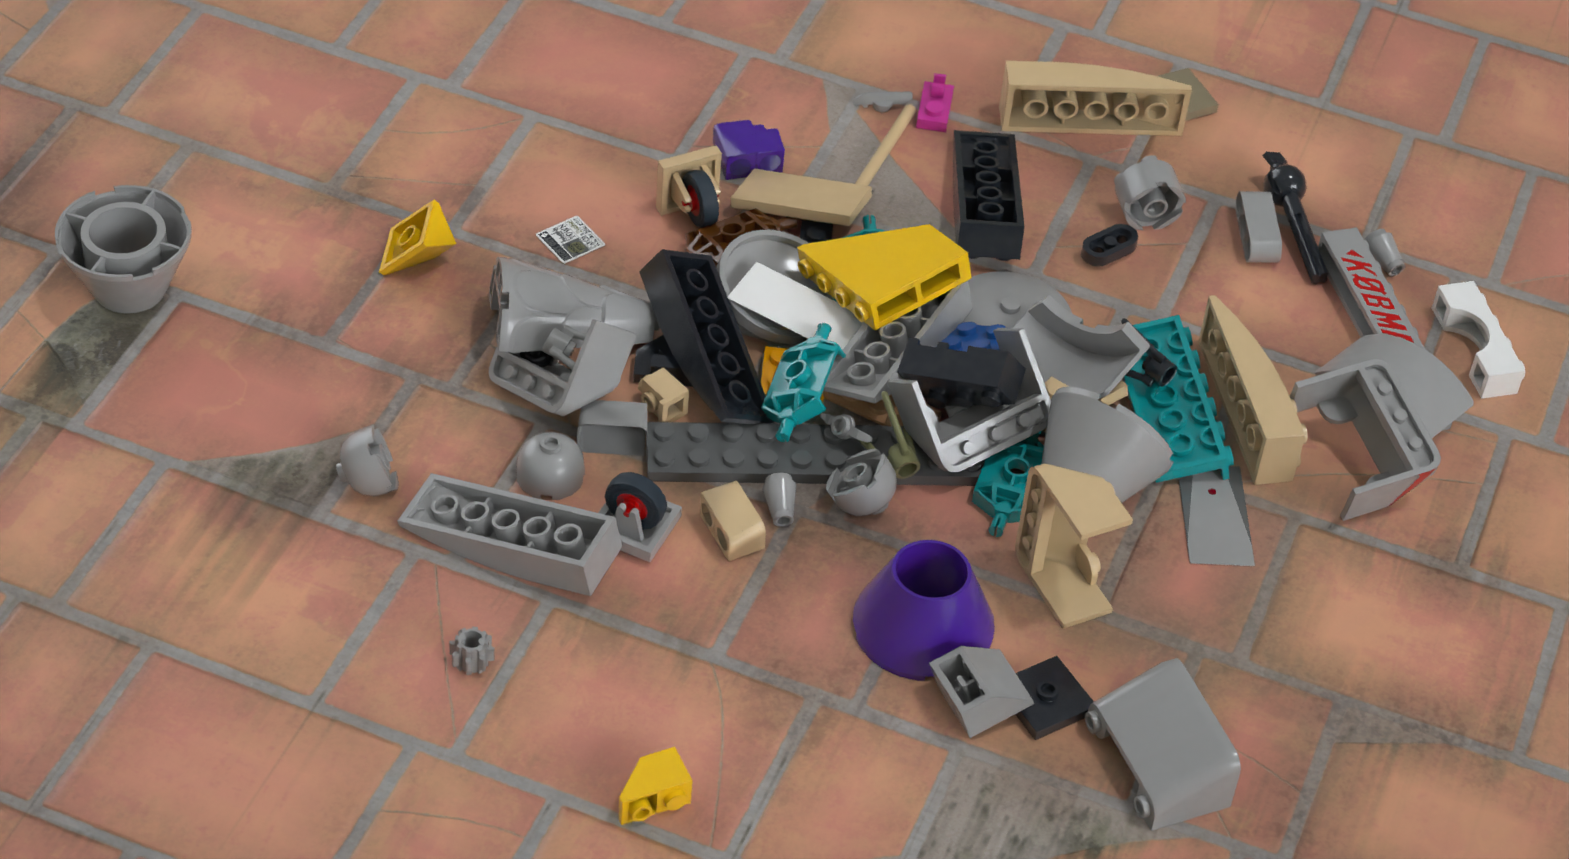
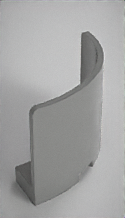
M1050 295L1033 304L1012 327L1025 329L1044 383L1052 376L1069 387H1078L1096 392L1101 395L1099 399L1107 396L1150 347L1149 343L1129 321L1116 326L1098 324L1095 328L1083 325L1082 318L1066 310Z
M1369 334L1362 336L1314 372L1318 376L1370 359L1384 360L1393 368L1431 438L1436 436L1474 404L1467 389L1443 362L1415 343L1392 335Z

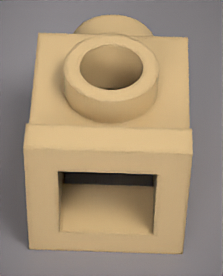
M664 367L644 376L640 380L638 390L642 392L641 403H647V411L654 413L658 417V422H674L688 414L689 390Z

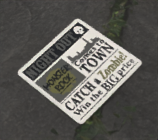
M574 216L536 233V236L564 264L605 246V243L579 216Z

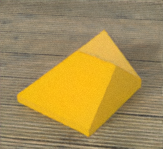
M435 199L390 229L379 273L383 276L434 259L457 244L440 204Z

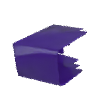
M751 120L714 125L713 145H717L722 153L721 169L725 180L748 177L753 169L783 172L785 148L778 129H765L762 124L753 125Z

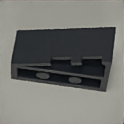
M909 337L897 373L905 380H916L923 397L930 406L935 408H944L945 406L970 408L972 405L999 407L1000 405L1015 404L1026 368L1008 351L968 346L967 352L949 349V343L938 342L937 347L924 346L920 344L918 338Z

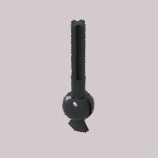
M1265 152L1262 156L1271 167L1264 179V192H1271L1274 204L1284 208L1311 283L1315 285L1318 282L1324 283L1328 280V272L1301 202L1307 189L1306 178L1300 169L1287 164V160L1280 152Z

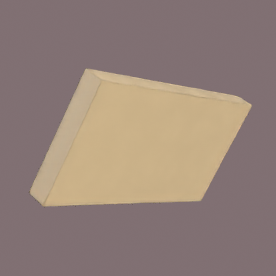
M753 169L731 196V207L742 210L756 208L762 213L850 226L871 198L872 187Z

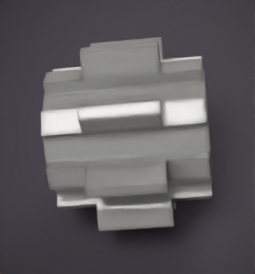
M472 627V629L467 630L463 628L458 631L455 641L449 642L452 666L457 667L459 671H465L467 675L484 672L486 666L488 667L489 661H494L495 659L492 636L487 635L485 631L481 632L478 630V627Z

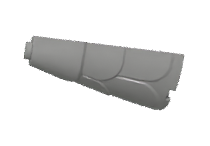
M496 258L488 297L490 308L492 310H499L496 332L498 352L540 351L554 328L563 331L567 325L576 331L587 334L592 319L637 334L634 344L653 341L654 330L659 331L660 329L652 305L648 301L605 285L596 286L570 275L560 274L514 258ZM576 338L572 340L577 344L576 348L582 347L583 340Z

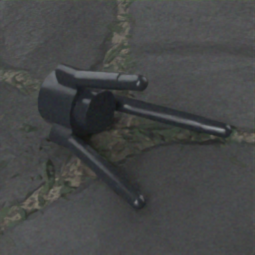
M1126 318L1121 320L1122 324L1128 322ZM1139 332L1150 345L1146 351L1149 356L1142 364V369L1145 373L1141 374L1130 369L1126 376L1139 380L1148 387H1151L1154 383L1164 387L1175 376L1177 365L1167 359Z

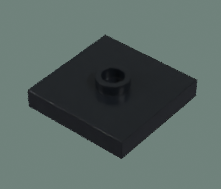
M1054 656L1016 673L1033 699L1034 704L1015 715L1035 740L1084 719L1090 704L1094 702L1058 656Z

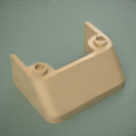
M1045 463L1029 469L1015 550L1020 565L1062 629L1112 613L1113 607L1096 584L1098 572L1101 569L1099 558L1094 552L1090 551L1087 541L1090 537L1131 525L1133 519L1116 496L1112 484L1106 482L1104 478Z

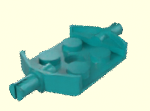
M819 323L814 337H810L807 341L785 350L780 359L761 408L770 420L780 423L775 435L776 439L780 442L785 443V440L789 442L793 428L796 425L802 424L826 411V407L820 400L836 355L846 358V354L839 344L827 340L832 330L831 326L827 323Z
M1042 431L985 460L973 491L972 502L993 518L988 529L992 536H994L997 529L996 537H1001L1006 523L1020 521L1029 469L1041 465L1044 445L1038 439ZM1013 468H1017L1024 471L1025 473L1014 474L1010 470Z

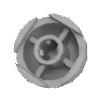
M373 424L361 428L347 437L340 450L341 462L336 464V470L341 482H349L356 492L367 496L387 494L397 490L399 487L397 471L391 474L389 472L391 469L390 462L393 461L390 450L378 428L374 430L375 425Z
M543 432L534 435L522 446L517 457V482L522 490L532 497L540 499L541 495L552 496V500H560L573 495L582 486L585 475L583 452L576 442L565 434Z
M878 449L864 450L848 458L846 461L849 466L842 472L836 468L826 484V490L836 505L842 511L854 516L876 515L883 512L888 507L897 486L895 470L885 454H881Z

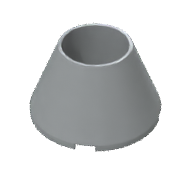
M138 185L114 186V191L95 195V191L78 198L63 211L55 228V242L61 258L101 306L117 313L142 312L152 308L163 299L188 249L192 236L191 221H189L181 203L162 191Z
M1078 387L1059 388L1051 398L1041 464L1046 463L1100 476L1106 482L1112 484L1115 494L1121 503L1170 470L1173 465V461H1170V457L1173 454L1171 448L1164 438L1141 417L1121 404H1118L1116 409L1098 401L1101 395L1096 392Z

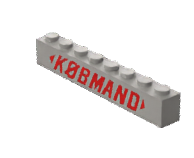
M1357 227L1322 232L1318 248L1328 272L1327 277L1360 337L1369 334L1392 335L1424 348L1419 339L1417 329L1411 325L1406 316L1404 306L1397 300L1391 283L1387 282L1382 273L1380 263L1375 261L1369 250L1368 242L1363 239ZM1452 423L1449 424V425H1448L1446 428H1444L1443 430H1448V429H1450Z

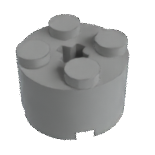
M1156 156L1144 157L1139 163L1119 173L1114 179L1115 192L1127 223L1134 229L1143 230L1142 226L1151 225L1154 230L1164 228L1176 221L1183 212L1181 207L1183 203L1186 204V198L1175 170L1169 163L1158 160Z

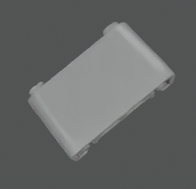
M1175 658L1159 663L1090 704L1088 712L1085 714L1087 728L1100 739L1111 735L1139 783L1137 796L1134 798V806L1138 816L1145 819L1151 831L1231 807L1241 770L1238 753L1179 659Z

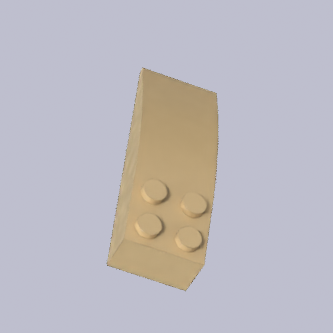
M1006 61L999 103L1002 131L1182 136L1192 87L1191 85L1158 76L1099 65L1069 62Z
M1215 295L1209 296L1198 343L1254 485L1293 481L1296 468L1301 464L1300 453L1302 446L1307 442V429L1304 424L1300 423L1297 416L1296 402L1294 399H1290L1277 370L1254 336Z

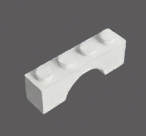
M1474 281L1439 285L1432 310L1444 331L1455 332L1469 338L1480 349L1475 355L1469 377L1481 399L1517 394L1522 379L1525 377V367L1512 349L1510 339L1504 335L1500 328L1498 318L1492 314L1488 307L1484 294L1480 293Z

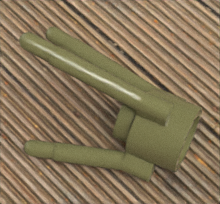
M883 391L881 396L898 441L897 444L889 448L887 459L892 464L896 477L905 479L916 474L921 464L916 455L913 439L906 432L905 428H903L902 432L887 391ZM859 440L867 450L876 449L871 442Z

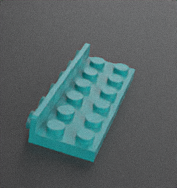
M1179 315L1133 325L1159 352L1177 365L1175 376L1164 387H1160L1156 383L1148 387L1139 380L1126 375L1123 377L1124 383L1128 385V397L1133 412L1164 438L1173 453L1170 457V461H1173L1170 470L1156 479L1155 482L1158 483L1217 469L1220 470L1223 480L1230 479L1229 466L1234 465L1232 450L1229 445L1224 446L1223 444L1225 432L1222 422L1215 421L1214 417L1217 416L1215 401L1213 397L1208 398L1206 395L1209 392L1208 382L1205 373L1199 374L1198 369H1201L1197 350H1191L1190 348L1193 345L1189 326L1183 327ZM1145 352L1131 370L1144 374L1145 371L1142 369V364L1149 355Z

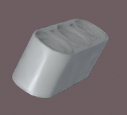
M1239 191L1236 197V216L1246 262L1279 263L1282 255V240L1271 192Z

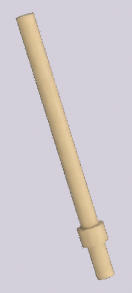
M907 104L855 184L865 186L870 184L916 113V108L913 105Z

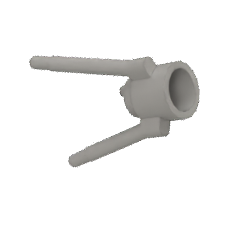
M567 325L563 331L554 328L543 345L542 351L573 370L575 362L570 357L577 344L572 340L576 338L584 341L586 333L576 331Z

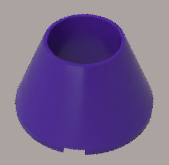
M937 540L915 541L900 549L861 591L853 610L852 622L854 623L856 640L863 652L881 668L907 679L925 681V677H934L929 663L960 646L990 649L995 631L994 616L968 559L954 546Z

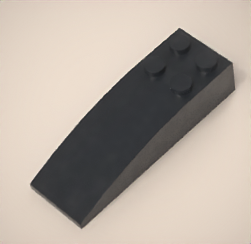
M954 130L953 204L955 241L957 245L968 252L969 259L987 257L1008 261L1011 259L1020 260L1025 226L1015 134Z
M662 249L639 273L659 327L686 378L721 422L743 424L775 423L761 409L766 396L712 256Z

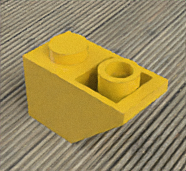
M675 746L639 758L619 797L618 820L621 825L633 821H643L651 815L667 810H677L685 804L691 803L693 780Z

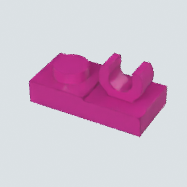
M934 73L933 82L924 81L916 128L946 132L954 85L945 84L946 75Z

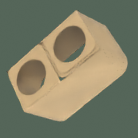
M738 481L701 492L700 516L728 561L765 548L766 530L764 523Z

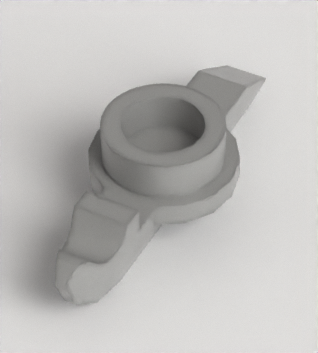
M910 91L867 92L855 97L853 104L855 106L863 105L864 108H868V105H873L876 111L887 112L893 104H904L912 100L913 94Z
M821 413L820 417L826 424L831 425L832 433L838 438L848 439L852 436L864 442H872L873 438L870 435L855 428V421L850 415L843 414L835 417L830 414Z

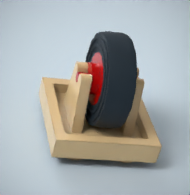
M717 145L658 160L656 209L660 215L682 210L684 213H688L691 221L700 228L718 221L722 153Z

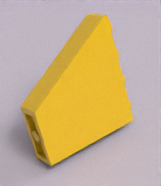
M930 224L802 244L797 247L800 260L798 261V268L802 276L812 280L823 293L831 295L841 307H846L860 322H865L875 331L972 278L968 252Z

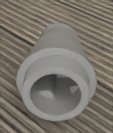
M1378 229L1365 238L1375 261L1380 263L1381 268L1389 276L1398 275L1405 269V264L1391 233H1387L1385 229Z
M787 473L769 475L766 477L765 484L762 487L773 523L776 526H788L794 521L797 485L792 480L791 475Z

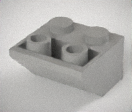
M960 646L929 663L939 690L969 738L1034 704L1033 699L1001 650Z

